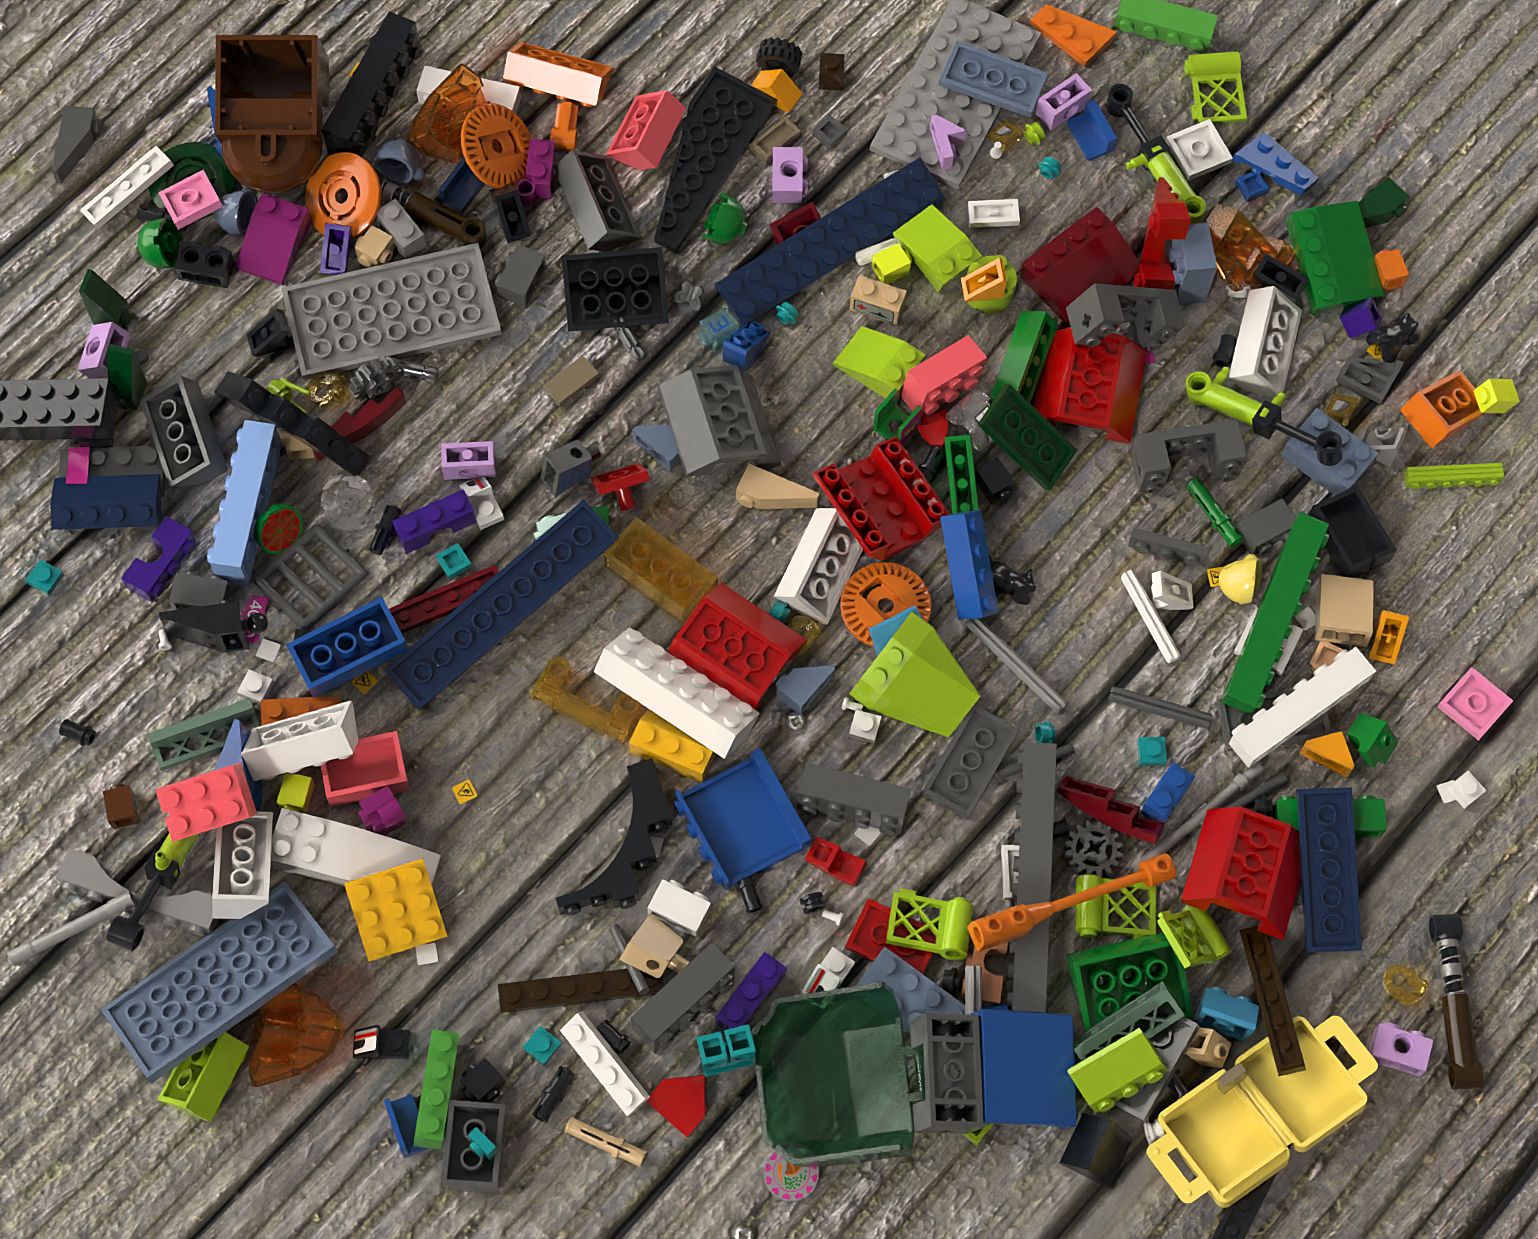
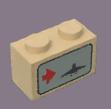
M859 275L851 294L849 310L897 326L905 306L907 291Z

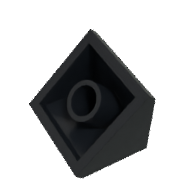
M1082 1113L1059 1164L1110 1189L1133 1138L1112 1120Z

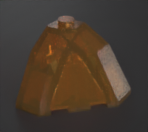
M463 63L459 64L427 97L412 121L407 142L426 155L451 163H459L464 156L461 146V130L465 118L474 108L490 103V101L486 102L481 90L484 87L481 77ZM494 139L492 141V148L496 153H501L502 145L498 140Z
M1216 204L1206 221L1209 223L1217 263L1216 272L1221 280L1234 292L1241 291L1243 287L1248 285L1255 286L1260 284L1252 275L1265 253L1290 267L1295 258L1294 250L1286 241L1262 235L1239 209Z
M294 983L260 1007L261 1021H255L252 1042L257 1043L252 1058H250L248 1069L252 1087H260L307 1073L334 1052L337 1042H341L343 1039L344 1026H341L339 1014L319 995Z

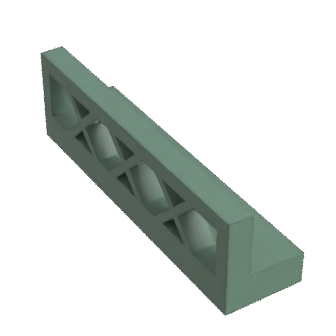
M249 698L153 731L147 735L159 768L162 771L222 750L226 740L217 742L211 738L215 731L219 729L230 732L231 727L229 726L233 724L234 719L242 722L252 718L255 728L259 727L260 724ZM197 737L204 740L201 748L192 751L186 748L190 739ZM170 746L178 749L174 758L163 761L161 749Z
M1162 981L1073 1040V1049L1081 1061L1087 1059L1086 1054L1093 1049L1102 1050L1109 1046L1111 1038L1116 1034L1128 1035L1133 1032L1134 1024L1139 1019L1151 1020L1149 1030L1144 1032L1148 1038H1151L1183 1017L1184 1013ZM1167 1001L1175 1010L1167 1018L1156 1016L1158 1007Z

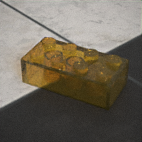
M637 517L603 554L604 567L682 625L685 624L704 596L718 586V577Z

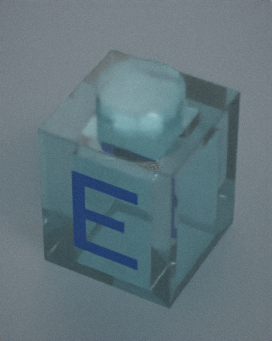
M724 308L700 321V332H698V335L703 345H708L712 352L723 347L724 340L735 333L739 326L727 308Z

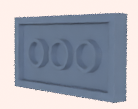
M956 41L939 80V85L1031 118L1048 78V73Z
M886 947L882 949L853 989L855 994L910 1034V1021L926 1013L965 1015L964 1004Z

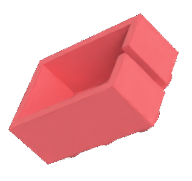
M967 335L908 370L900 396L912 411L921 406V416L924 414L931 415L941 404L945 402L951 403L961 392L965 390L971 391L979 384V378L984 371L983 367L987 357L972 338Z
M397 731L358 739L355 751L351 756L341 760L338 758L332 759L320 765L323 773L326 798L330 808L359 802L386 786L389 787L392 794L410 791Z
M241 762L155 789L162 812L169 813V817L165 818V822L172 842L247 819L257 814Z

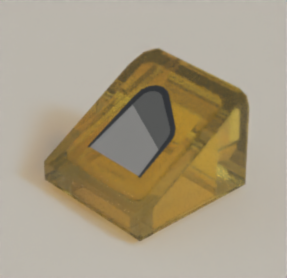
M1003 121L987 135V138L994 144L995 142H1000L1002 144L1001 150L1006 152L1022 138L1023 130L1016 125Z
M1333 394L1324 413L1337 423L1347 426L1359 399Z

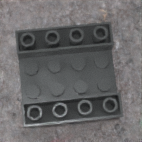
M738 365L690 369L658 386L686 477L710 474L714 466L720 463L754 460L755 466L759 468L781 465L753 377Z

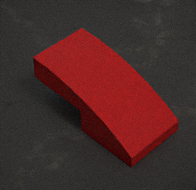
M818 836L805 857V861L812 866L853 887H856L867 866L866 860L842 851L840 846Z

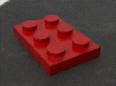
M868 898L845 945V949L874 962L882 949L886 947L923 974L933 952L887 944L886 938L891 908ZM912 918L908 919V922L915 930L925 925ZM903 923L894 928L893 936L905 938L910 935V932ZM930 929L919 935L924 942L932 944L936 942V936Z

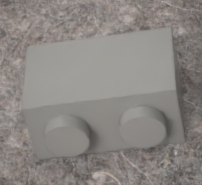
M396 199L378 210L376 215L378 227L385 233L393 236L395 248L404 259L413 258L427 249L423 232Z

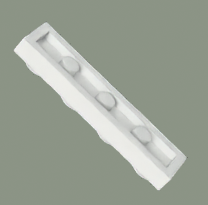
M155 146L80 211L99 229L173 167V163Z
M583 1011L577 1013L560 1030L627 1116L636 1112L650 1098Z

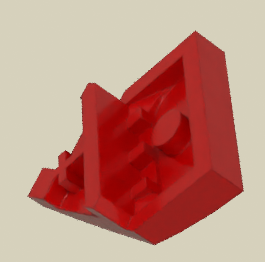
M705 1075L663 1079L646 1102L682 1134L689 1137L707 1116V1111L709 1110Z

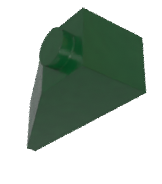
M1390 177L1385 179L1358 202L1365 228L1388 223L1394 217L1398 219L1408 209L1406 205L1410 196Z
M88 269L79 293L93 325L113 322L124 329L126 325L130 324L132 319V311L127 300L97 273Z
M109 344L107 347L108 378L121 391L118 408L137 410L148 383L134 350Z

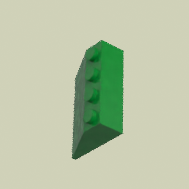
M1358 200L1316 206L1289 214L1285 222L1299 272L1309 278L1304 290L1311 315L1345 307L1371 297L1376 299L1384 296Z
M1163 932L1066 954L1070 980L1084 1032L1162 981L1183 1011V1017H1193L1185 968ZM1168 1001L1162 1004V1006L1175 1012Z

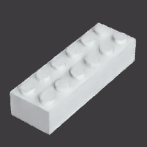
M630 627L603 649L594 670L596 674L724 759L749 736L760 714L749 704L742 702L730 694L728 690L719 687L705 675L698 673L686 665L684 661L675 658L661 646L654 644L640 632Z

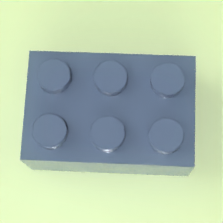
M1208 222L1190 224L1186 240L1172 239V247L1168 249V260L1175 278L1173 290H1176L1180 305L1206 302L1214 279L1217 263Z
M1316 408L1299 429L1316 437L1325 431H1333L1339 434L1342 438V460L1334 466L1323 465L1318 461L1317 451L1314 450V447L1293 437L1286 443L1281 456L1335 496L1355 487L1373 466L1379 453ZM1327 447V448H1325V449H1326V450H1332V449H1334V448H1333V447Z

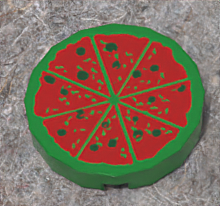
M284 503L270 506L268 508L269 511L265 514L262 513L258 517L254 527L255 541L260 548L270 554L276 555L284 552L300 537L303 531L301 514L291 505Z

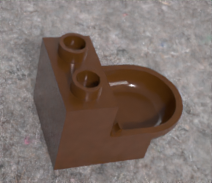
M216 35L215 136L221 142L222 156L227 168L242 185L259 193L280 194L299 187L310 178L319 164L323 141V107H329V57L317 35Z

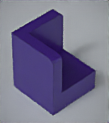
M1372 297L1345 306L1339 316L1350 338L1375 330L1382 320Z

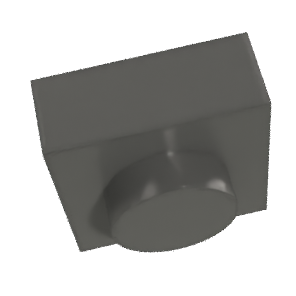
M829 114L813 129L812 135L831 150L847 135V129Z

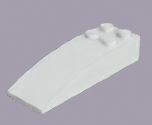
M282 808L272 837L270 868L345 887V882L423 858L432 885L441 855L364 829Z

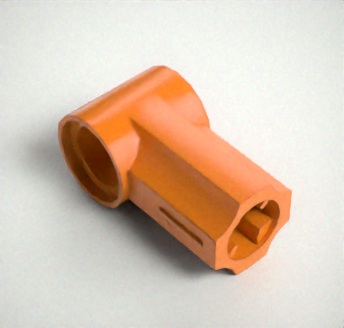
M563 102L557 105L555 126L552 127L550 141H555L556 150H576V127L579 108L572 102Z

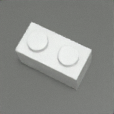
M662 879L647 908L648 915L651 913L660 921L697 938L711 911V903L701 893L694 892L692 894L684 890V886L674 880L667 882Z

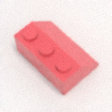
M667 90L635 96L606 156L639 170L656 168L661 163L662 155L666 147L671 143L672 135L681 123L686 108Z

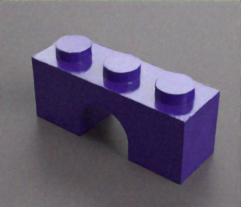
M464 489L392 521L395 533L406 554L430 544L429 538L442 529L451 528L452 532L455 533L477 523L475 511Z
M165 516L151 536L155 546L163 550L160 559L152 563H146L135 558L121 578L127 589L151 603L156 596H161L166 588L168 579L176 575V572L180 569L181 561L186 555L191 554L196 545V539L192 530Z
M764 952L716 1015L715 1024L723 1030L750 1024L762 1002L767 996L770 997L785 978L787 967Z

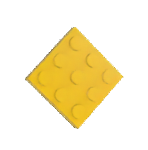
M423 858L344 883L368 962L447 937Z

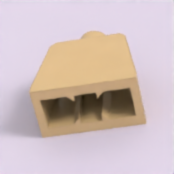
M651 913L629 941L620 957L621 961L655 978H660L667 967L679 973L690 963V961L677 954L683 944V939Z

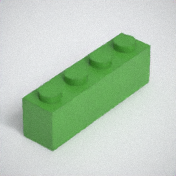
M1121 0L1114 28L1126 33L1132 32L1143 35L1149 39L1155 38L1166 41L1172 45L1189 47L1195 51L1208 52L1218 15L1161 0Z
M434 1029L431 1031L413 1146L441 1150L459 1033Z

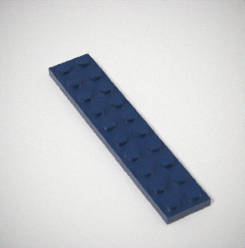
M919 157L723 278L715 286L742 327L856 256L855 253L857 251L873 246L930 205L935 207L945 201L946 198L923 160Z
M583 499L384 670L385 673L420 711L618 541L619 538Z

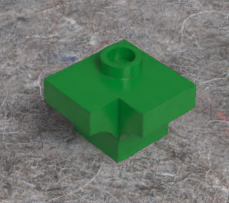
M1359 713L1347 732L1352 745L1358 749L1365 764L1374 768L1378 762L1386 764L1398 744L1387 721Z

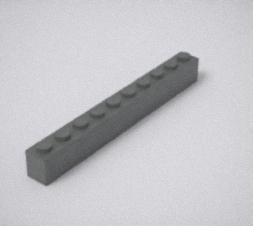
M1024 742V750H1018V766L1023 767V777L1017 776V793H1022V802L1016 803L1015 819H1021L1020 829H1015L1014 845L1020 846L1019 856H1014L1013 872H1018V883H1013L1012 899H1017V905L1050 902L1056 744ZM1050 917L1032 927V930L1027 935L1010 941V953H1015V963H1009L1008 980H1014L1013 991H1008L1007 1006L1013 1007L1012 1011L1046 1013Z

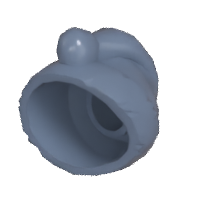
M401 139L389 141L381 146L375 154L374 163L377 170L392 182L406 184L412 178L422 180L425 175L424 170L421 168V160L418 153L409 142Z
M247 189L219 198L223 206L213 212L219 226L224 231L234 235L247 232L251 215L258 202L256 192Z

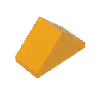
M783 69L763 70L751 84V86L778 99L776 107L789 114L803 96V93Z
M998 258L961 278L966 302L1004 297L1007 281L1003 259Z
M1385 610L1381 612L1375 622L1369 659L1395 665L1409 616Z
M1342 731L1307 740L1299 754L1346 778L1355 766Z

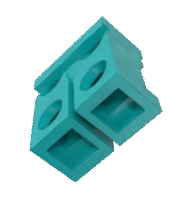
M749 1024L724 1030L726 1042H723L721 1031L696 1037L705 1078L754 1065L753 1060L756 1050Z

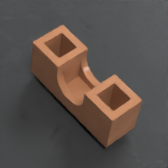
M970 936L969 942L973 943V940ZM1008 942L977 952L973 943L972 953H967L965 968L969 965H978L982 968V1006L1000 1004L1003 976L989 973L984 967L983 961L991 955L1005 957ZM963 979L961 995H965V979Z

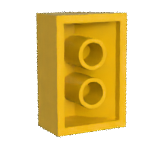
M650 709L639 720L629 741V751L631 754L645 760L652 758L655 764L700 783L704 782L716 756L715 752Z

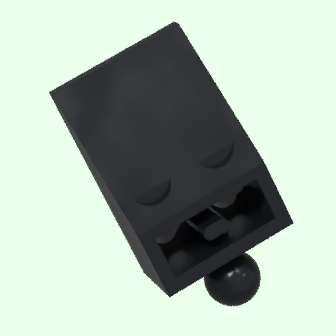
M223 600L219 604L159 612V618L168 636L223 653L250 649L248 630L252 633L260 634L268 627V619L265 615L254 613L246 619L239 601L235 602L234 600Z

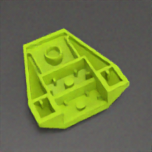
M911 611L849 693V695L871 711L948 738L981 697L934 627L913 611Z

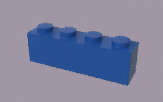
M981 510L957 512L941 516L958 620L983 618L999 613Z

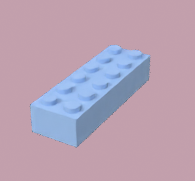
M244 420L243 428H239L237 433V444L239 445L237 452H233L231 457V467L233 469L231 476L228 475L226 478L225 491H227L226 498L220 502L219 514L221 518L220 522L214 526L213 538L215 543L214 547L209 548L207 561L210 563L211 570L216 576L225 578L229 584L249 587L258 549V543L254 538V527L258 517L262 513L265 514L267 512L282 445L275 424Z

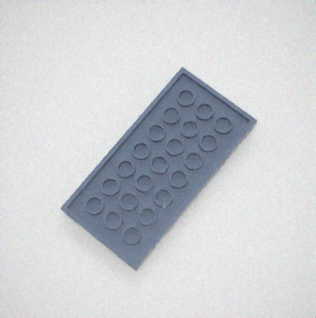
M284 881L269 892V903L241 919L228 920L106 1005L101 1011L148 1081L152 1084L335 955L338 950Z

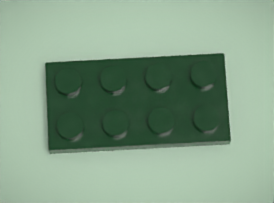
M1011 384L1004 385L977 424L1044 490L1052 489L1078 451Z

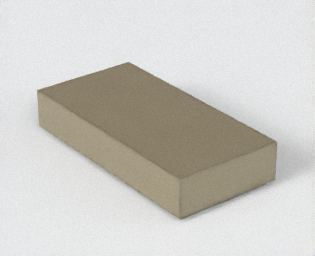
M785 115L751 142L749 149L767 164L773 159V147H788L802 136V131Z
M581 356L543 385L544 390L559 406H562L599 377V372L584 356Z

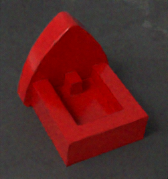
M949 409L935 411L931 415L924 414L921 423L918 425L920 434L931 446L934 445L941 448L944 444V437H947L951 420Z

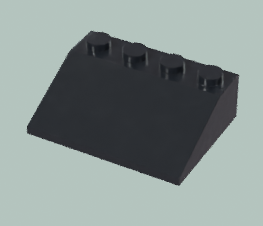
M662 247L561 256L568 332L669 323ZM620 317L623 318L625 321L620 322Z

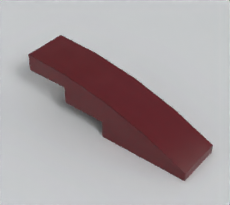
M395 387L380 404L370 399L354 417L346 411L331 427L355 444L387 422L406 404L404 393ZM313 450L314 456L318 461L326 458Z
M1065 776L1057 787V792L1077 808L1129 836L1156 844L1163 833L1165 823L1139 816L1140 806L1115 799L1117 790Z

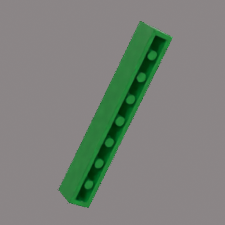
M1302 512L1294 519L1221 699L1222 703L1249 715L1255 708H1261L1266 696L1262 691L1265 685H1270L1274 677L1275 671L1271 670L1274 661L1279 662L1283 654L1284 648L1280 646L1283 639L1287 640L1291 634L1293 625L1290 624L1292 616L1296 617L1301 609L1302 602L1299 599L1302 593L1306 594L1311 584V579L1308 576L1310 571H1315L1321 557L1317 556L1319 548L1323 549L1328 541L1329 534L1326 531L1329 524Z

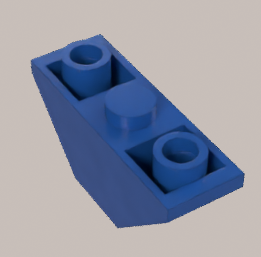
M749 322L743 325L724 340L723 361L730 365H738L745 371L748 370L755 363L771 332L764 329L765 327L757 322Z

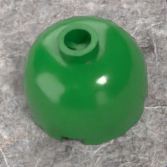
M722 192L718 196L722 199L720 204L714 202L704 224V229H708L707 234H702L703 239L716 244L732 242L737 235L742 236L747 227V223L744 222L745 211L738 200Z
M160 218L149 221L139 232L136 242L137 251L147 264L155 268L175 267L179 253V241L183 240L181 231L177 229L173 219Z

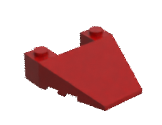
M1164 177L1158 178L1138 274L1134 276V287L1173 290L1175 278L1164 247L1166 239L1186 240L1191 218L1185 202L1177 200L1179 197L1177 193L1170 192L1172 187Z

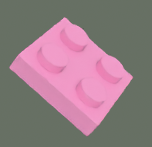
M204 170L159 192L178 230L223 206Z
M1471 667L1437 707L1479 741L1510 706L1513 700Z

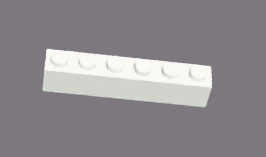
M1357 647L1349 652L1346 649L1341 651L1334 657L1335 662L1330 666L1322 665L1313 673L1315 677L1309 681L1306 679L1301 680L1293 687L1294 692L1290 695L1282 694L1273 702L1274 706L1268 711L1265 708L1261 709L1252 717L1254 721L1247 726L1242 723L1231 732L1233 736L1229 745L1248 768L1371 680L1376 670Z

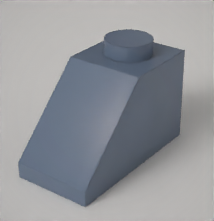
M670 425L635 426L632 429L633 441L669 472L681 462Z
M831 665L794 668L789 674L784 673L777 681L776 697L801 716L834 678L835 668Z

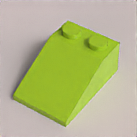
M933 205L927 207L893 232L894 237L909 252L912 260L937 292H940L966 273L971 263L982 257L969 238Z
M861 326L833 362V365L885 399L896 388L899 390L898 402L901 398L900 394L908 370L925 361L926 354L903 340Z

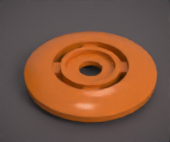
M487 103L474 108L465 118L461 130L462 151L470 169L481 181L494 188H502L509 183H513L516 186L520 180L526 179L531 136L523 121L512 110L500 104ZM494 139L501 143V153H496L493 150L492 141Z
M348 152L336 153L321 161L310 176L305 193L306 208L309 209L312 224L323 235L325 223L327 222L351 226L352 237L359 236L374 221L381 201L380 181L373 166L363 157ZM341 189H345L348 193V198L346 202L340 204L337 200V194Z
M890 562L870 564L855 572L845 584L840 600L841 616L847 629L855 638L871 647H874L869 632L871 627L914 605L927 623L931 615V596L924 581L911 569ZM881 584L880 587L873 589L866 599L862 597L869 588ZM882 599L891 600L894 605L893 610L888 613L880 611L878 608L879 601Z

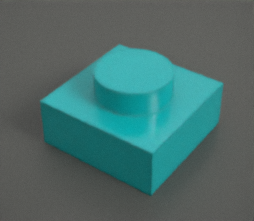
M458 543L435 555L436 560L449 580L472 567L471 562Z
M40 559L27 577L26 582L50 596L64 574L61 570Z
M1138 737L1139 766L1166 765L1165 737Z
M539 1026L525 1043L523 1050L545 1066L561 1047L562 1043Z
M477 1127L468 1134L472 1142L469 1147L480 1158L485 1155L490 1160L498 1152L496 1146Z

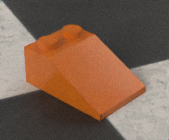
M1461 370L1420 390L1400 409L1407 421L1413 425L1432 449L1446 442L1486 414L1480 412L1473 391L1476 388Z

